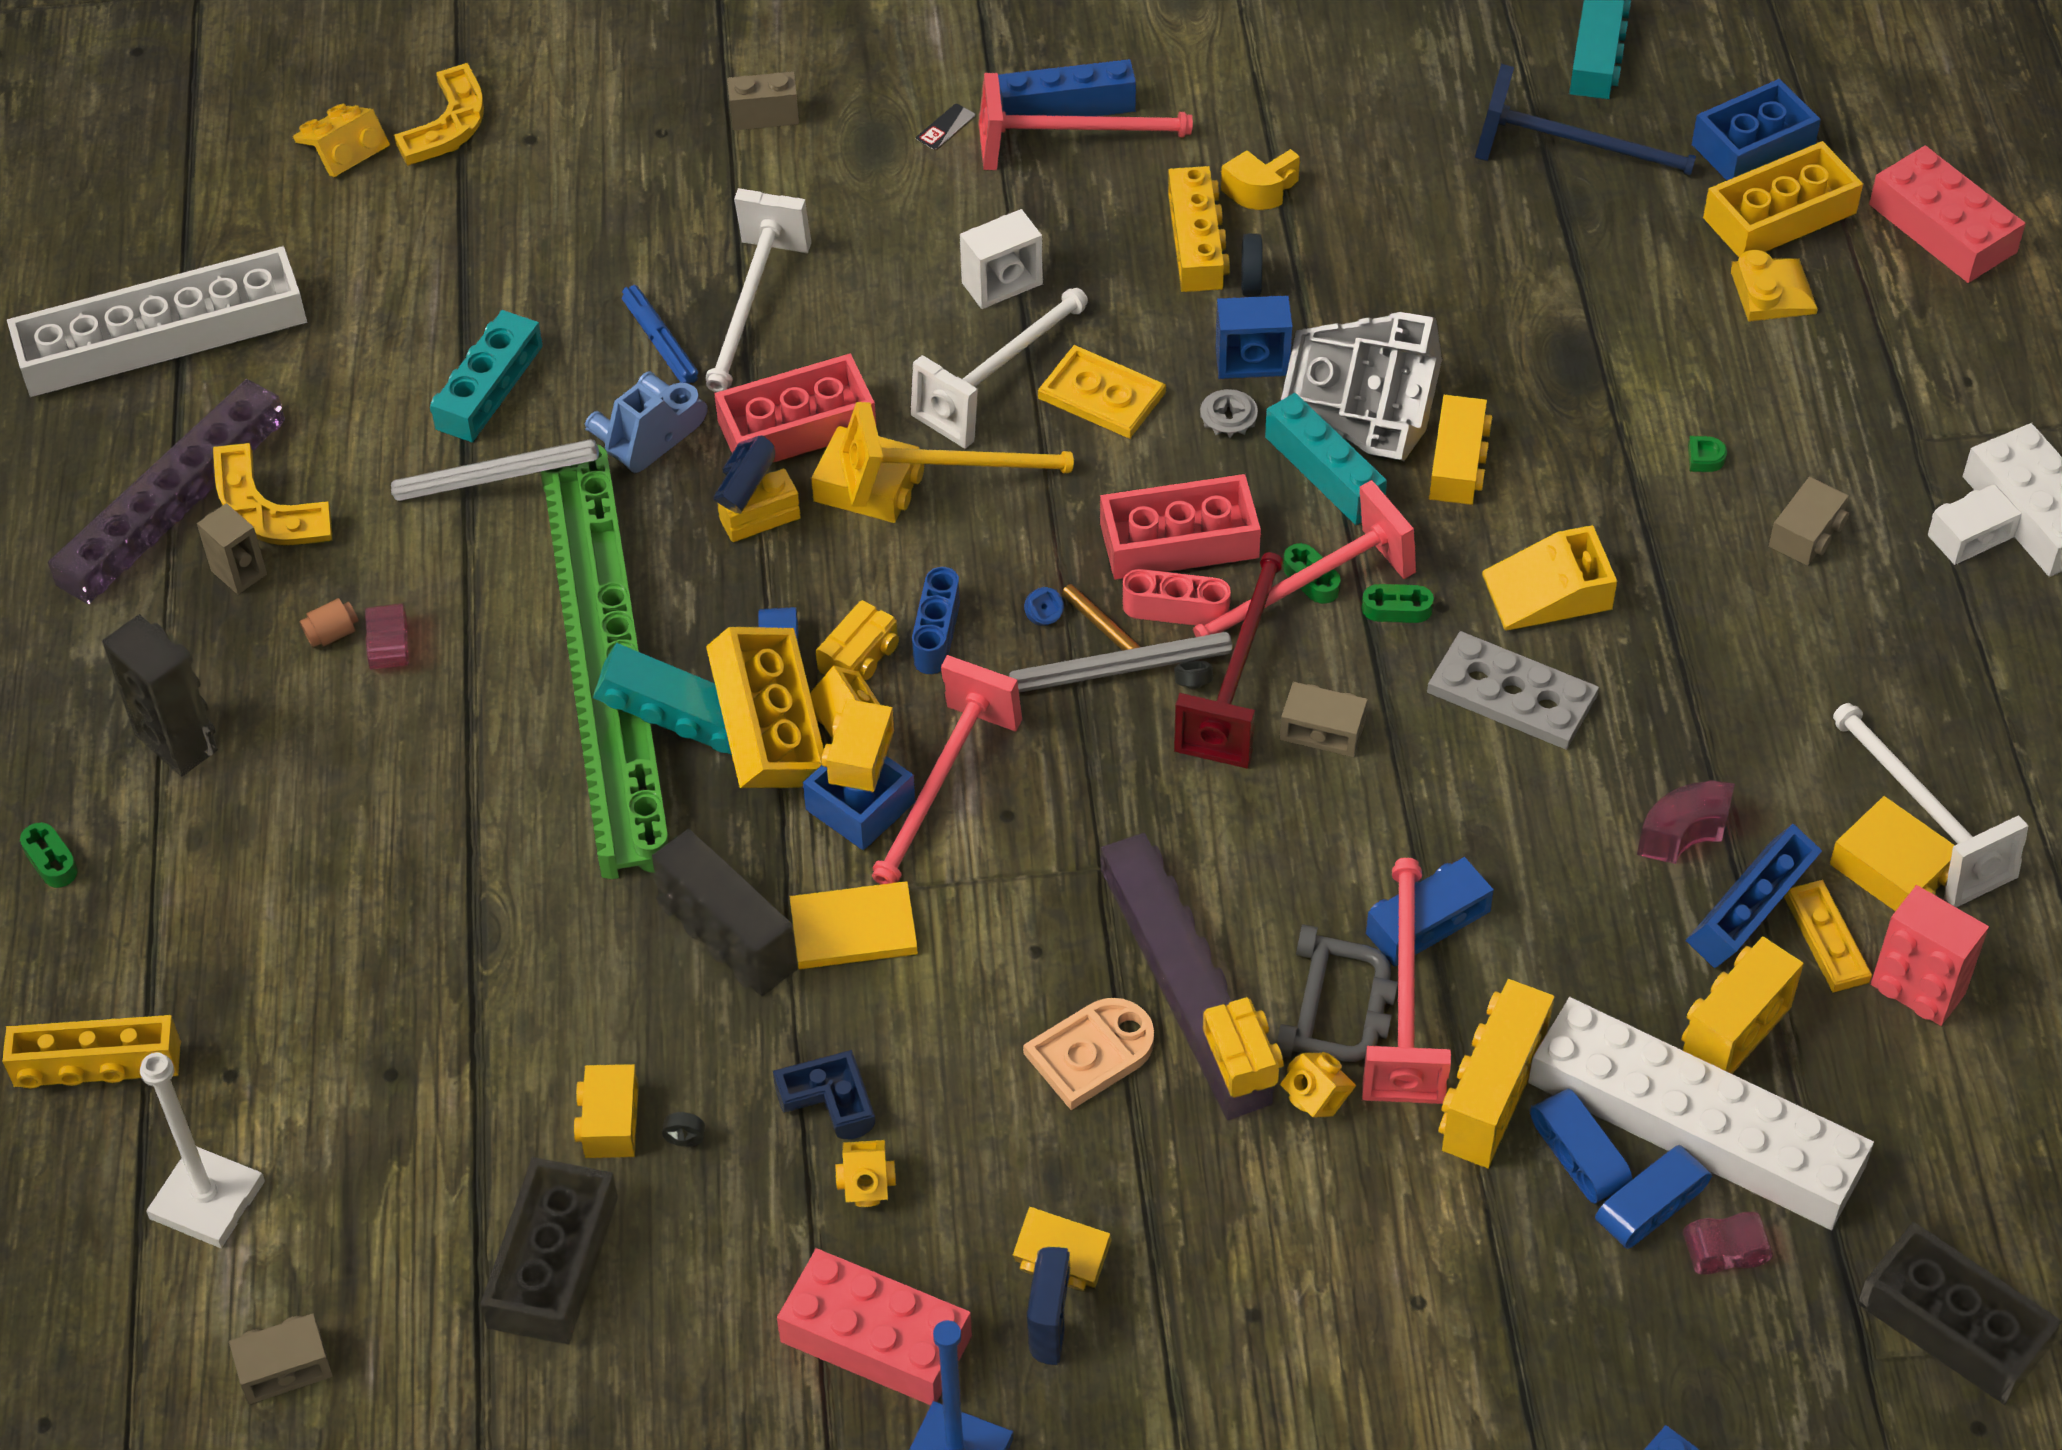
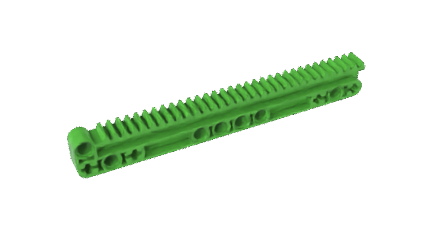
M598 445L599 458L596 461L540 472L548 506L602 878L616 879L619 878L618 869L639 866L647 872L663 870L671 861V851L650 723L623 710L613 709L593 698L603 664L614 645L618 643L639 652L608 455L606 450ZM646 787L647 790L639 791V788ZM655 839V844H647V841Z

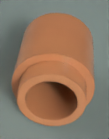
M339 598L306 613L307 618L299 621L312 648L320 644L324 647L355 632L353 624L359 622L350 602L342 604Z

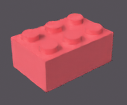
M1916 885L1890 919L1870 985L1877 988L1884 996L1895 999L1911 1008L1918 1016L1942 1026L1967 992L1989 926Z

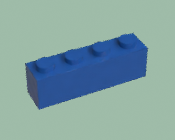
M1130 59L998 75L1002 111H1005L1006 115L1104 116L1136 112V81Z
M1791 824L1765 847L1685 941L1710 965L1716 968L1739 950L1822 850L1796 825Z

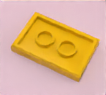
M1073 345L1038 389V399L1131 439L1165 395L1166 384Z
M907 881L790 896L799 969L918 954Z

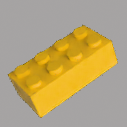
M1822 141L1708 188L1703 218L1738 257L1748 250L1766 252L1856 214L1863 183Z
M728 627L709 643L706 648L739 787L803 788V782L822 765L824 748L794 628Z
M1511 979L1507 980L1502 993L1497 991L1493 993L1487 1009V1014L1490 1015L1486 1025L1483 1023L1478 1025L1472 1041V1046L1475 1047L1472 1056H1464L1457 1073V1078L1460 1079L1456 1089L1449 1088L1442 1105V1111L1445 1113L1438 1131L1444 1134L1442 1151L1489 1169L1529 1080L1533 1056L1548 1033L1554 995Z

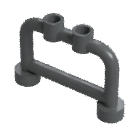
M1302 924L1296 956L1311 958V964L1298 1026L1285 1024L1280 1026L1277 1045L1280 1048L1282 1057L1291 1059L1293 1051L1299 1053L1326 1052L1343 1062L1363 1060L1366 1058L1367 1046H1376L1379 1038L1387 1039L1391 1015L1383 1013L1385 1004H1394L1398 984L1397 981L1390 980V963L1386 956L1376 948L1317 935L1318 927ZM1329 954L1366 961L1373 965L1375 969L1362 1040L1354 1046L1312 1038Z

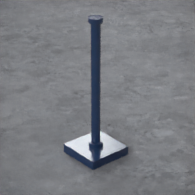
M1501 64L1475 158L1488 161L1498 124L1505 126V123L1677 168L1684 170L1683 174L1691 175L1696 158L1695 155L1689 154L1688 157L1510 110V106L1504 104L1514 67Z

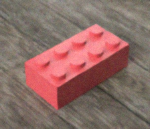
M1926 145L1876 175L1869 203L1871 207L1967 283H1970L2016 254L2026 224Z
M851 353L714 393L718 423L731 452L733 453L739 442L763 435L774 445L776 453L773 463L827 447L838 426L848 428L856 402L871 403L876 424L875 402Z
M1245 474L1100 495V525L1114 580L1122 579L1128 572L1138 569L1169 572L1259 558L1261 528Z
M817 1248L777 1316L781 1343L928 1405H931L933 1401L937 1402L942 1394L939 1347L933 1339L934 1327L939 1322L945 1320L958 1324L961 1329V1341L957 1345L958 1362L972 1337L970 1311Z

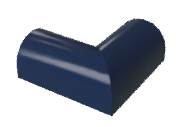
M760 435L738 443L722 469L723 473L727 476L713 496V500L735 513H742L774 461L776 452L770 440Z
M852 1050L773 1071L774 1085L783 1113L825 1102L837 1137L847 1140L855 1139L867 1134L874 1127L875 1115Z
M1046 1247L1037 1252L1027 1308L1029 1351L1037 1361L1049 1365H1058L1062 1352L1065 1333L1064 1308L1071 1270L1068 1248Z

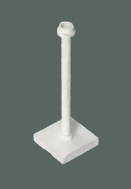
M739 188L737 190L734 200L741 240L743 243L755 244L757 248L716 367L708 370L705 377L707 381L706 386L713 392L727 390L732 384L733 379L729 374V370L771 247L808 253L811 236L805 199L782 195L777 196Z
M1079 288L1066 290L1062 294V302L963 379L944 370L943 367L925 356L919 357L913 362L911 416L966 449L975 440L978 394L976 386L1068 314H1080L1088 303L1086 294Z
M1845 703L1835 711L1833 719L1836 721V727L1843 732L1850 730L1957 843V845L1953 846L1944 899L1949 904L1958 907L2019 877L2022 862L2021 856L2029 827L2019 815L1973 837L1861 720L1863 712L1858 706Z
M151 1053L143 1059L140 1074L146 1084L154 1086L182 1158L147 1209L149 1219L222 1249L244 1210L251 1204L264 1184L263 1174L195 1145L170 1080L174 1075V1065L171 1059L164 1054Z

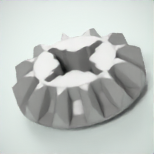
M1232 389L1219 390L1210 394L1204 399L1200 408V418L1203 419L1204 427L1212 428L1215 435L1221 432L1227 433L1230 438L1235 432L1245 435L1248 427L1255 426L1258 415L1255 401L1246 393ZM1227 407H1230L1233 418L1227 419L1225 416Z

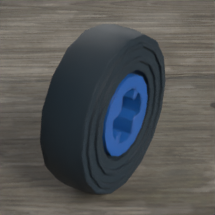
M1248 233L1244 234L1242 238L1241 291L1245 297H1258L1261 294L1263 256L1261 234Z

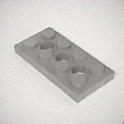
M1462 631L1458 633L1429 681L1427 689L1429 694L1565 750L1571 744L1596 700L1599 687ZM1479 671L1488 677L1476 680L1471 678L1469 674ZM1513 685L1519 687L1522 692L1510 694L1503 688ZM1541 700H1551L1558 706L1549 709L1542 707L1538 702Z

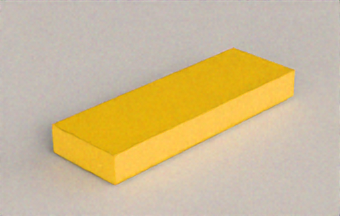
M1819 880L1790 888L1784 895V898L1832 993L1870 983L1872 974L1824 881Z

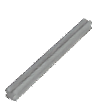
M589 439L405 477L391 482V493L395 500L402 501L596 461L599 458V449L595 440Z
M1222 632L1010 672L1009 677L1017 679L1019 692H1025L1230 654L1232 652V640L1229 633Z

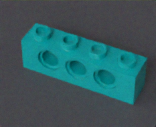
M501 310L494 321L488 323L480 340L476 345L470 347L465 360L458 369L453 370L448 383L431 401L430 411L433 416L435 430L472 443L543 347L539 322Z

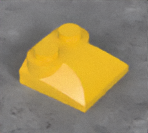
M1748 250L1740 255L1738 261L1732 262L1731 274L1748 322L1817 314L1818 308L1800 259L1771 258L1766 252Z

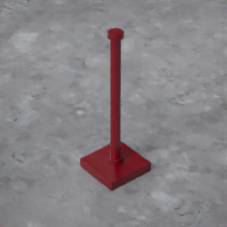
M1268 552L1263 554L1260 566L1262 570L1217 700L1214 701L1179 693L1175 706L1174 752L1246 769L1249 768L1253 751L1255 710L1231 704L1275 575L1281 571L1284 563L1282 557L1278 554Z

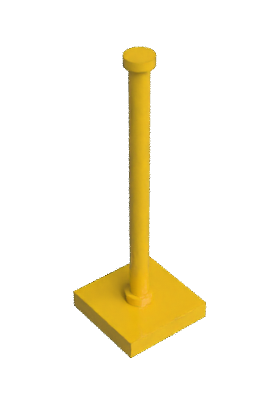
M856 402L839 451L852 507H866L881 463L1060 469L1062 473H1071L1074 465V457L1071 451H1063L1061 455L881 448L870 402Z

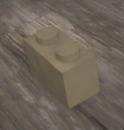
M794 71L727 78L733 130L799 124Z
M1809 476L1774 522L1769 547L1808 566L1817 554L1822 556L1831 542L1832 533L1834 531L1840 532L1846 524L1849 512L1845 511L1849 495Z
M227 503L214 512L209 513L197 523L211 571L236 594H240L267 575L254 527Z
M1293 682L1281 716L1280 740L1354 757L1366 721L1368 699L1357 697L1351 693H1340L1323 689L1312 684L1306 685Z
M313 1313L306 1316H293L286 1319L282 1324L264 1330H251L245 1332L239 1338L229 1341L240 1385L249 1405L333 1377L321 1333Z

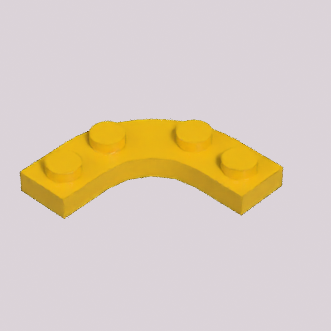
M468 63L436 72L438 83L448 101L446 111L437 120L394 135L396 145L407 166L457 150L478 129L483 118L484 103L481 88Z
M250 443L213 447L215 482L219 499L222 505L227 503L254 527L258 540L276 545H298L333 541L331 511L328 501L300 505H277L268 501L256 489L253 454Z

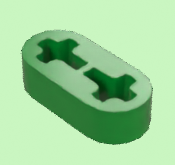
M1293 544L1284 553V572L1290 577L1323 557L1307 544ZM1333 569L1300 589L1314 602L1321 604L1333 602L1340 593V575Z
M1375 584L1367 587L1363 593L1362 612L1368 619L1377 622H1424L1432 615L1434 597L1428 588L1420 585ZM1375 600H1381L1383 605H1376ZM1412 601H1418L1420 607L1413 606Z
M43 822L34 823L26 827L21 833L20 842L26 857L48 886L54 888L64 887L72 883L77 876L78 869L72 853L54 828ZM41 839L43 842H46L47 848L42 850L35 841ZM56 860L63 869L57 871L55 868H52L50 863Z

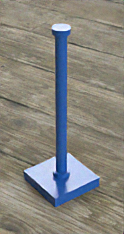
M950 1320L939 1322L934 1327L933 1339L939 1347L943 1404L935 1401L932 1402L909 1450H1009L1013 1441V1431L961 1412L957 1345L961 1341V1329L957 1323Z

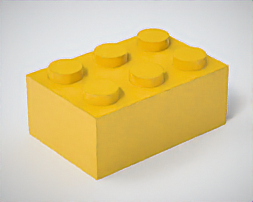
M1763 936L1752 948L1746 946L1736 958L1735 967L1729 974L1722 972L1713 983L1710 990L1711 994L1705 1000L1702 998L1697 999L1687 1014V1019L1690 1020V1023L1681 1038L1685 1042L1683 1051L1733 1074L1792 1007L1804 963Z

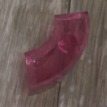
M1711 780L1685 785L1666 794L1652 807L1644 821L1637 855L1676 864L1680 854L1692 844L1704 841L1722 842L1735 784Z

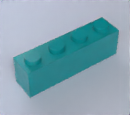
M1584 0L1569 94L1609 99L1611 86H1618L1621 66L1614 65L1615 63H1622L1624 44L1618 43V41H1625L1628 21L1621 20L1622 18L1628 19L1631 0Z
M1296 393L1267 408L1265 438L1355 525L1360 524L1362 516L1359 487L1372 480L1386 496L1387 480Z
M616 643L603 664L593 695L594 699L605 703L613 709H620L640 717L647 723L657 724L672 730L681 737L694 739L711 746L718 752L732 755L715 683Z

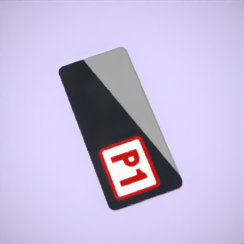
M954 104L916 137V140L935 150L975 116V113L959 104Z

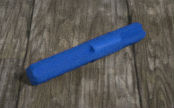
M632 285L630 288L625 287L622 291V300L680 383H695L698 380V370L643 292L636 285Z

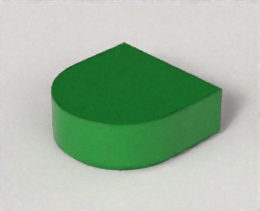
M1689 436L1690 471L1714 472L1721 469L1725 464L1727 455L1725 444L1714 437Z

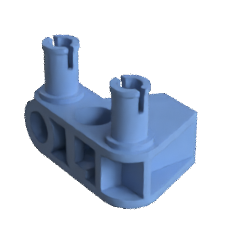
M648 371L639 378L635 386L615 400L610 420L601 412L595 411L586 419L585 430L605 443L607 454L622 462L630 471L637 473L647 468L697 429L705 419L707 405L699 399L698 391L694 386L688 383H676L669 386L655 376L654 373Z

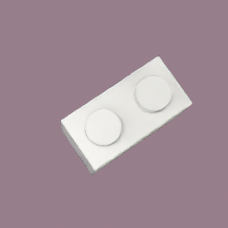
M1992 484L1982 490H1973L1956 502L1946 503L1938 507L1932 515L1928 536L1951 562L1956 565L2013 538L2022 513L1995 484Z

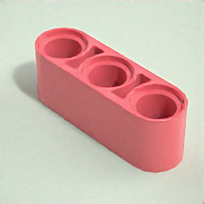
M1143 569L1130 571L1123 579V610L1132 618L1195 626L1201 623L1204 626L1230 611V586L1222 579Z

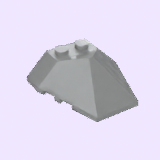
M1397 312L1390 314V316L1374 319L1364 318L1358 319L1357 322L1346 324L1336 323L1297 330L1281 400L1296 393L1342 438L1360 447V449L1368 454L1404 461L1427 429L1442 357L1436 318Z

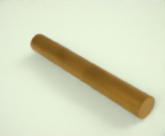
M1072 584L1067 585L1063 589L1062 596L1122 651L1140 648L1133 639Z

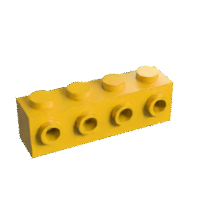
M1209 166L1169 169L1168 197L1181 292L1223 289V275H1229L1230 264L1229 255L1222 254V250H1226L1225 229L1218 228V225H1222L1221 204L1215 205V201L1219 200L1218 181L1211 180Z
M171 1015L6 1026L2 1062L13 1086L28 1089L37 1088L40 1085L64 1084L74 1086L82 1082L105 1081L116 1083L125 1079L142 1078L140 1074L142 1061L151 1053H162L169 1057L174 1065L173 1076H178L181 1040Z

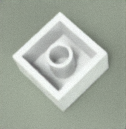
M1022 209L960 234L962 284L981 309L1043 284L1042 235Z

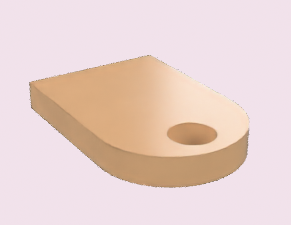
M1107 998L1089 1004L1023 1045V1052L1069 1109L1073 1110L1140 1068L1149 1059L1154 1046V1027L1149 1015L1137 1004L1125 999ZM1125 1021H1134L1141 1027L1135 1032L1128 1033L1122 1031L1119 1025Z

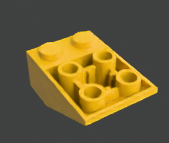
M1593 525L1556 532L1482 571V576L1505 631L1608 611L1613 608L1617 579Z

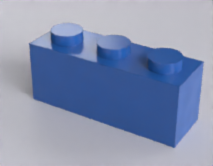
M1465 857L1453 864L1446 863L1439 867L1430 877L1421 882H1415V955L1491 911L1494 889ZM1399 894L1389 900L1383 899L1377 902L1368 911L1366 927L1367 936L1394 967L1398 965Z

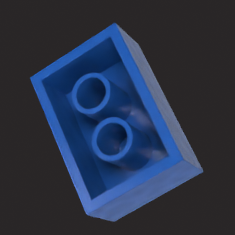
M1779 78L1697 114L1692 145L1726 180H1730L1816 144L1821 119Z

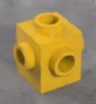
M1326 1052L1302 1053L1295 1057L1287 1067L1288 1074L1280 1083L1290 1094V1102L1301 1111L1308 1112L1312 1117H1333L1356 1087V1084L1340 1070L1342 1068L1341 1063Z
M885 1140L843 1143V1164H836L835 1167L837 1190L845 1189L846 1202H855V1205L859 1207H871L880 1204V1200H888V1186H896L895 1162L886 1161Z

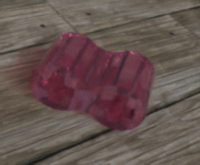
M404 603L366 607V650L370 670L409 666L408 624Z
M1743 1212L1724 1219L1704 1218L1688 1224L1683 1230L1694 1270L1698 1274H1713L1733 1267L1753 1268L1768 1262L1773 1256L1761 1215L1756 1212Z

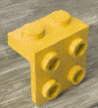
M344 103L330 108L327 111V117L319 121L313 119L302 124L299 127L300 132L293 135L296 143L315 146L329 176L336 177L390 146L373 109L362 108L358 105L346 106Z

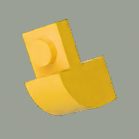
M1290 149L1265 165L1247 150L1222 165L1221 191L1237 204L1249 209L1267 210L1283 204V190L1291 188L1299 181L1300 156Z

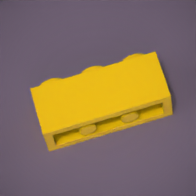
M1443 395L1429 500L1473 505L1475 490L1482 491L1485 469H1478V463L1486 464L1489 442H1483L1482 436H1490L1492 415L1485 414L1487 400Z

